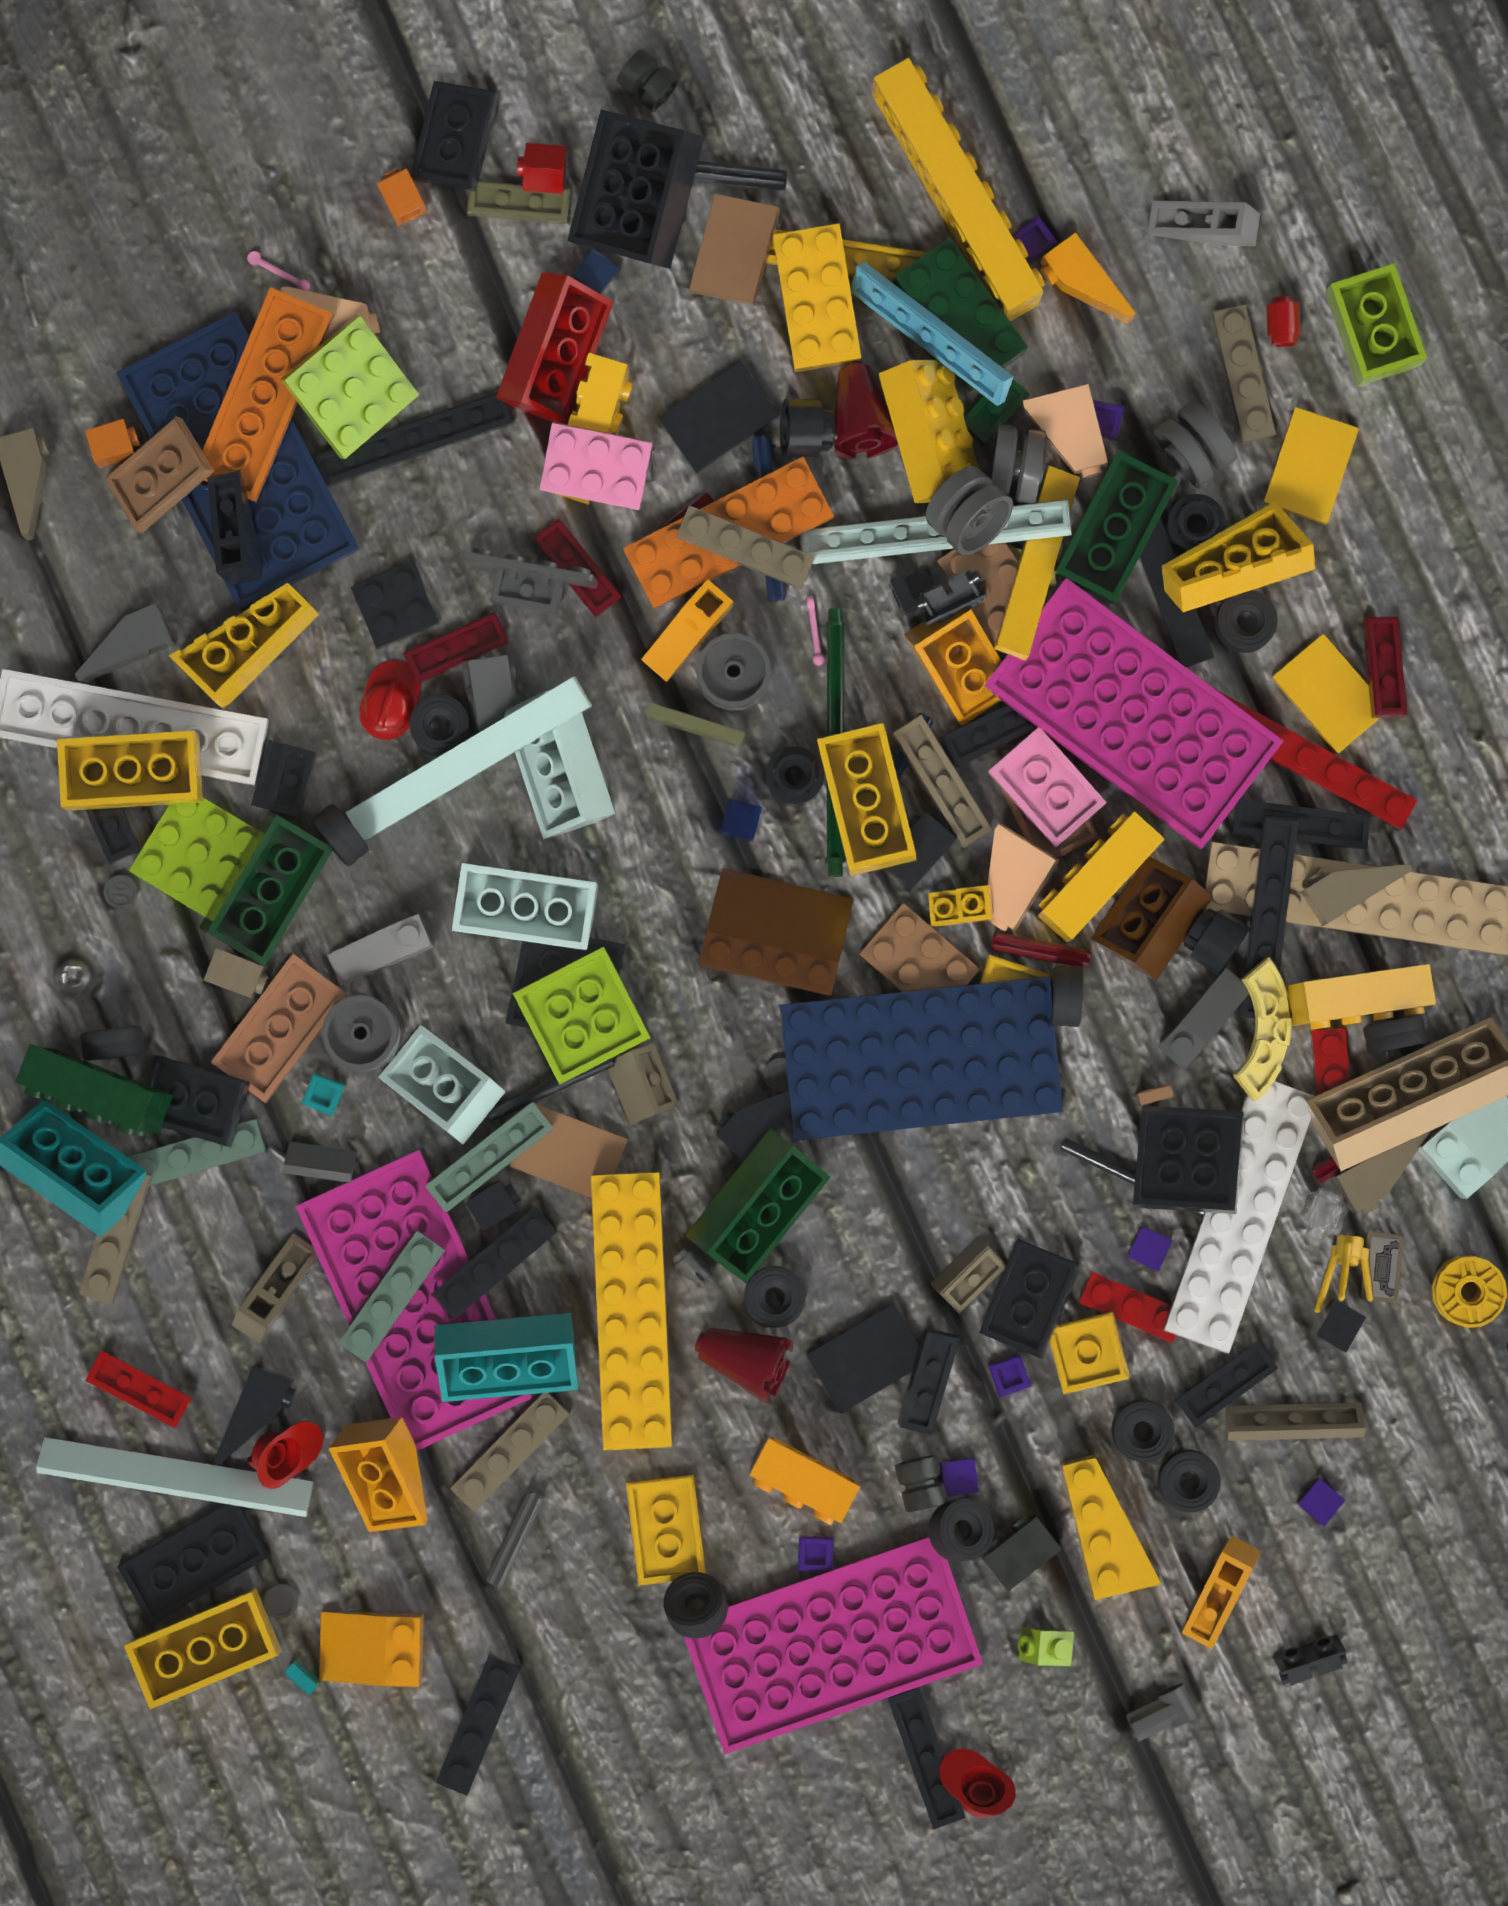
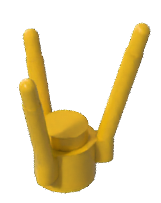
M1350 1235L1337 1236V1243L1332 1245L1330 1261L1314 1308L1316 1313H1320L1337 1261L1338 1264L1342 1265L1338 1299L1340 1301L1345 1299L1349 1266H1358L1359 1260H1361L1366 1298L1370 1302L1373 1300L1369 1267L1370 1249L1363 1248L1364 1238Z

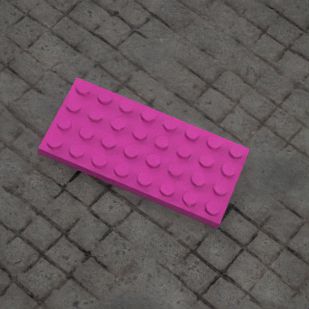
M1067 578L1042 609L1029 657L1023 660L1008 654L984 685L991 693L1035 726L1041 728L1047 735L1200 850L1283 743L1282 739Z
M417 1150L352 1180L351 1183L347 1182L295 1206L349 1327L416 1231L421 1232L446 1250L366 1363L390 1418H403L416 1445V1451L532 1398L531 1394L442 1402L435 1361L434 1325L497 1320L486 1294L481 1296L454 1320L447 1315L431 1295L432 1292L470 1261V1258L449 1212L445 1213L425 1187V1185L433 1180V1177L421 1150Z
M929 1536L729 1605L727 1617L723 1625L715 1633L698 1639L684 1637L724 1755L983 1664L948 1560L941 1557L934 1550Z

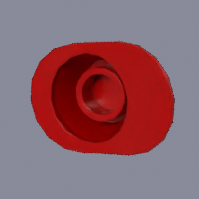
M394 660L381 663L373 670L368 679L360 705V720L364 729L377 739L392 740L398 738L409 728L411 713L420 697L421 683L417 685L408 664L403 661Z
M302 1421L288 1427L283 1432L274 1431L262 1435L256 1441L252 1454L247 1459L249 1465L256 1469L258 1480L262 1486L269 1489L279 1488L314 1462L322 1448V1431L317 1424L310 1421Z
M960 1748L950 1751L943 1757L939 1766L941 1782L944 1788L960 1801L963 1809L970 1815L977 1818L997 1816L1005 1813L1012 1807L1016 1798V1788L1012 1779L982 1755L973 1750Z

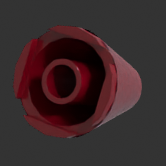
M862 361L848 362L838 372L834 434L835 453L840 457L856 459L855 453L866 452L867 458L885 454L898 446L887 402L871 367L863 364Z
M709 1328L706 1333H700L696 1341L695 1351L699 1352L698 1359L761 1402L770 1404L772 1401L769 1394L776 1397L789 1368L790 1361L784 1359L786 1350L793 1352L794 1346L793 1341L786 1337Z

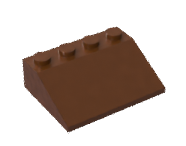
M722 868L698 965L699 967L830 998L854 899Z

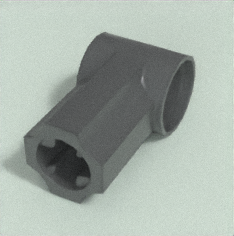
M1179 1683L1159 1693L1156 1699L1125 1713L1138 1741H1141L1170 1726L1175 1728L1186 1724L1198 1717L1199 1712L1185 1683Z

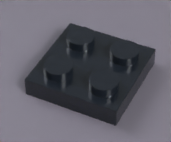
M413 561L351 586L353 595L377 650L439 625Z

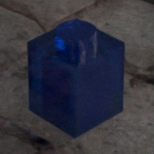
M729 798L721 835L754 843L762 807Z

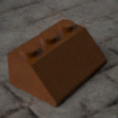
M1149 856L1140 866L1091 939L1132 968L1157 981L1199 916L1213 899V896L1192 878Z

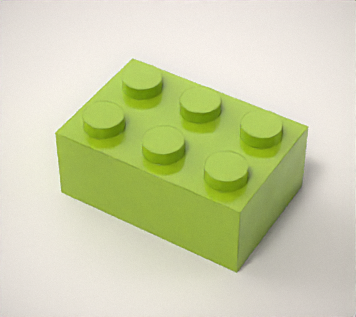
M1395 263L1330 284L1325 294L1357 387L1420 367L1426 361L1427 355Z

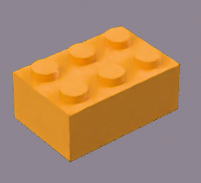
M769 1434L749 1470V1475L753 1477L752 1484L771 1493L773 1488L784 1493L783 1500L799 1509L802 1508L803 1504L813 1508V1516L829 1525H832L834 1520L842 1523L860 1489V1484L857 1480Z

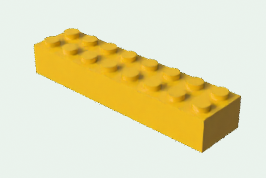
M907 58L873 78L872 97L967 262L1009 321H1012L1039 306L1043 294L1042 287L1045 286L1044 280L1036 268L1031 270L1025 259L1028 257V253L1021 240L1013 239L1008 230L1011 228V224L1002 209L997 211L991 201L995 197L989 184L985 180L980 182L975 173L978 167L969 151L964 153L958 143L961 141V137L952 122L946 123L941 114L944 112V108L940 99L935 93L930 95L924 85L927 83V78L922 68L918 64L913 66L911 60Z
M660 1172L591 1175L603 1450L672 1447Z

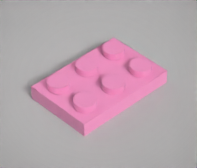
M553 422L540 490L640 510L653 442Z
M1039 727L988 771L991 777L1054 848L1107 803Z

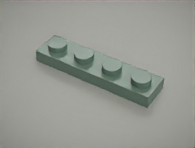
M532 1102L425 1185V1187L445 1213H447L554 1128L534 1102Z
M258 1119L237 1125L231 1147L194 1137L132 1155L128 1158L152 1174L149 1186H153L265 1153L267 1150Z
M416 1231L338 1344L367 1363L446 1250L421 1232Z

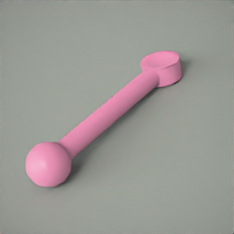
M256 251L248 254L247 258L251 265L264 267L293 283L298 289L306 291L310 289L308 280H299L268 263Z
M807 596V607L815 651L813 663L821 666L825 663L826 657L821 652L813 596Z

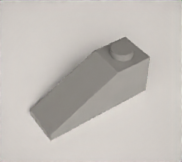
M1152 201L1148 234L1222 246L1256 247L1260 213L1246 202Z
M417 914L387 926L327 956L339 985L343 986L434 948L422 916Z

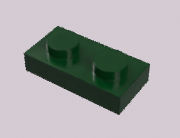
M1012 379L1007 397L1002 404L996 406L983 396L964 417L968 431L985 446L997 433L998 425H1004L1021 407L1023 401L1029 398L1030 393Z

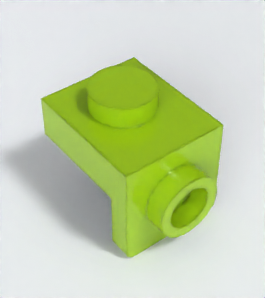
M1021 1627L1020 1639L1018 1641L1019 1661L1039 1666H1071L1074 1632Z

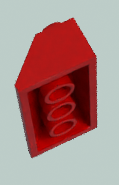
M542 272L496 398L523 412L554 423L568 425L570 415L576 407L580 381L583 378L586 379L589 371L588 365H585L588 353L595 354L614 302L568 275Z

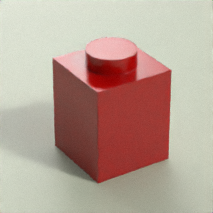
M526 143L524 156H518L517 176L523 177V191L563 194L566 174V146Z

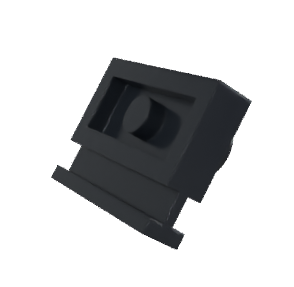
M269 740L251 805L300 819L318 754L313 751Z

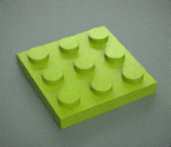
M360 315L353 316L280 379L341 459H346L419 396L418 392Z
M205 798L200 803L169 804L129 871L206 917L256 829Z
M604 947L513 993L559 1085L651 1038Z

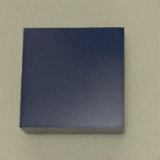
M593 248L575 270L573 277L585 286L602 294L620 272V269Z

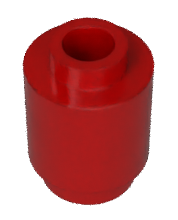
M1291 296L1272 298V303L1266 305L1267 338L1271 339V346L1291 347L1298 345V337L1301 336L1300 303L1293 302Z

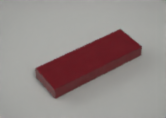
M559 518L533 538V541L550 562L556 563L559 569L570 570L571 566H577L591 571L590 574L598 581L596 589L572 584L568 585L595 618H598L622 598L621 594Z
M493 612L405 651L403 654L418 685L461 666V662L474 660L509 644V641L496 612Z
M1398 616L1366 617L1362 622L1371 717L1403 718L1408 715Z

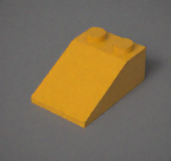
M965 607L954 612L944 622L938 623L935 621L926 625L925 621L903 634L918 661L961 726L1002 701L984 687L1002 661L970 608Z
M396 1417L345 1425L328 1449L368 1531L375 1532L426 1525L428 1518L416 1445L403 1418Z
M321 1611L319 1681L376 1686L419 1687L422 1683L424 1613Z

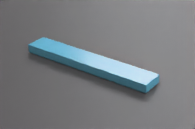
M865 261L857 265L850 287L853 295L996 406L1005 402L1013 379L1010 373Z

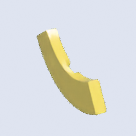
M1270 957L1264 958L1241 978L1253 1002L1255 1034L1246 1059L1233 1076L1252 1101H1258L1277 1078L1291 1038L1292 1018L1289 1015L1288 992L1277 967Z

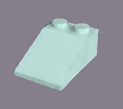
M422 1025L418 1027L378 1077L461 1144L467 1141L505 1093L489 1076Z
M1507 1096L1438 1127L1424 1140L1418 1149L1461 1199H1468L1508 1162Z

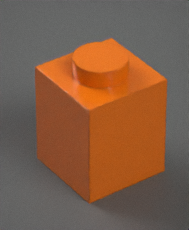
M407 168L399 171V169L389 171L381 177L382 181L376 183L397 227L427 212L426 206Z
M124 419L85 430L94 463L99 468L125 461L136 452L135 447L141 445L135 426L129 427Z

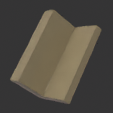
M654 1043L613 1059L615 1066L608 1070L630 1125L679 1106Z

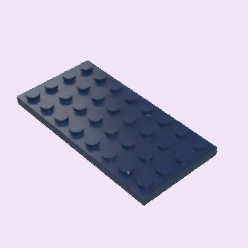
M236 311L116 372L150 439L177 416L183 418L199 447L203 450L249 339V335ZM291 418L257 502L248 499L259 544L262 579L229 585L224 580L240 612L286 583L293 585L360 550ZM203 480L182 501L215 563L208 482Z
M1050 977L779 1005L793 1141L1063 1112L1055 1028L1051 1022L1053 1007Z

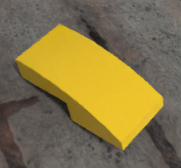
M990 885L928 893L931 927L993 919Z

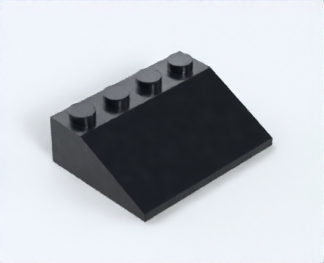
M601 109L567 241L671 269L705 137L685 130Z

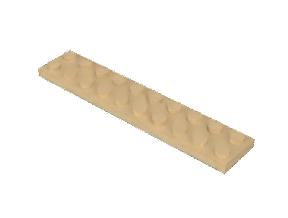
M1215 842L1210 844L1204 889L1213 896V899L1206 909L1211 908L1215 912H1220L1223 909L1229 914L1251 917L1259 849ZM1294 854L1286 923L1508 956L1507 886L1409 872L1330 923L1322 926L1301 894V891L1308 887L1305 881L1320 871H1323L1326 876L1333 871L1373 868L1374 866Z

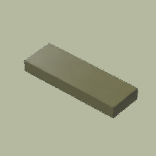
M478 181L476 192L469 190L467 215L568 224L571 191L564 188L563 194L523 191V185Z
M648 702L645 716L649 720L737 748L743 746L746 737L745 732Z

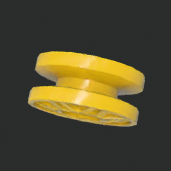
M1472 1255L1455 1256L1444 1262L1436 1271L1431 1284L1432 1301L1438 1312L1449 1322L1467 1328L1482 1327L1495 1320L1503 1310L1507 1298L1506 1281L1500 1270L1490 1261ZM1468 1282H1473L1477 1288V1293L1471 1300H1465L1461 1295L1463 1285Z

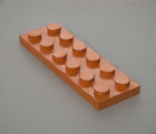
M272 287L269 288L202 450L214 470L208 477L240 471L247 498L257 502L298 404L280 379L323 343L334 317L333 313Z
M804 457L699 509L783 544L834 518ZM684 517L623 548L654 610L702 586L707 579L712 581L741 565L677 539L676 536Z

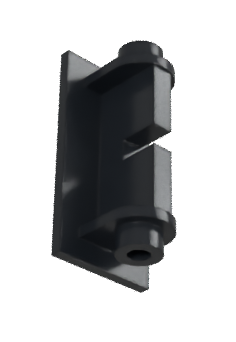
M966 570L948 579V584L952 589L951 592L947 593L943 584L940 583L920 593V597L916 598V603L921 611L925 610L926 625L935 621L938 623L944 622L954 612L965 607L973 608L987 597V581H982L978 570L972 572L971 570Z
M1337 1634L1320 1637L1312 1643L1300 1647H1291L1273 1656L1280 1671L1279 1676L1282 1684L1289 1683L1290 1686L1312 1679L1310 1667L1316 1666L1318 1674L1321 1676L1338 1669H1343L1342 1665L1348 1663L1345 1655L1347 1654Z

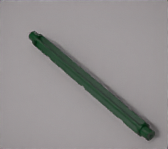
M841 608L828 609V622L825 623L827 628V737L844 733V628L846 627V622L843 621V609ZM827 784V858H825V863L828 864V877H843L844 849Z

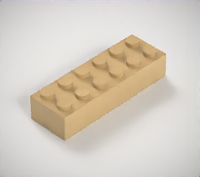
M1492 1017L1306 1100L1313 1126L1337 1166L1343 1171L1508 1096V1040Z

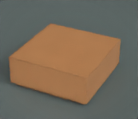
M1169 1084L1140 1091L1135 1095L1138 1106L1174 1097L1171 1085Z

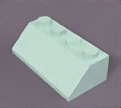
M544 691L507 709L504 718L548 691ZM582 713L515 752L543 839L596 823L615 814Z
M462 863L452 931L587 950L594 918L598 884L590 881Z

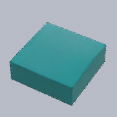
M313 1073L301 1104L334 1117L346 1085Z
M297 1659L285 1671V1675L307 1695H310L321 1683Z

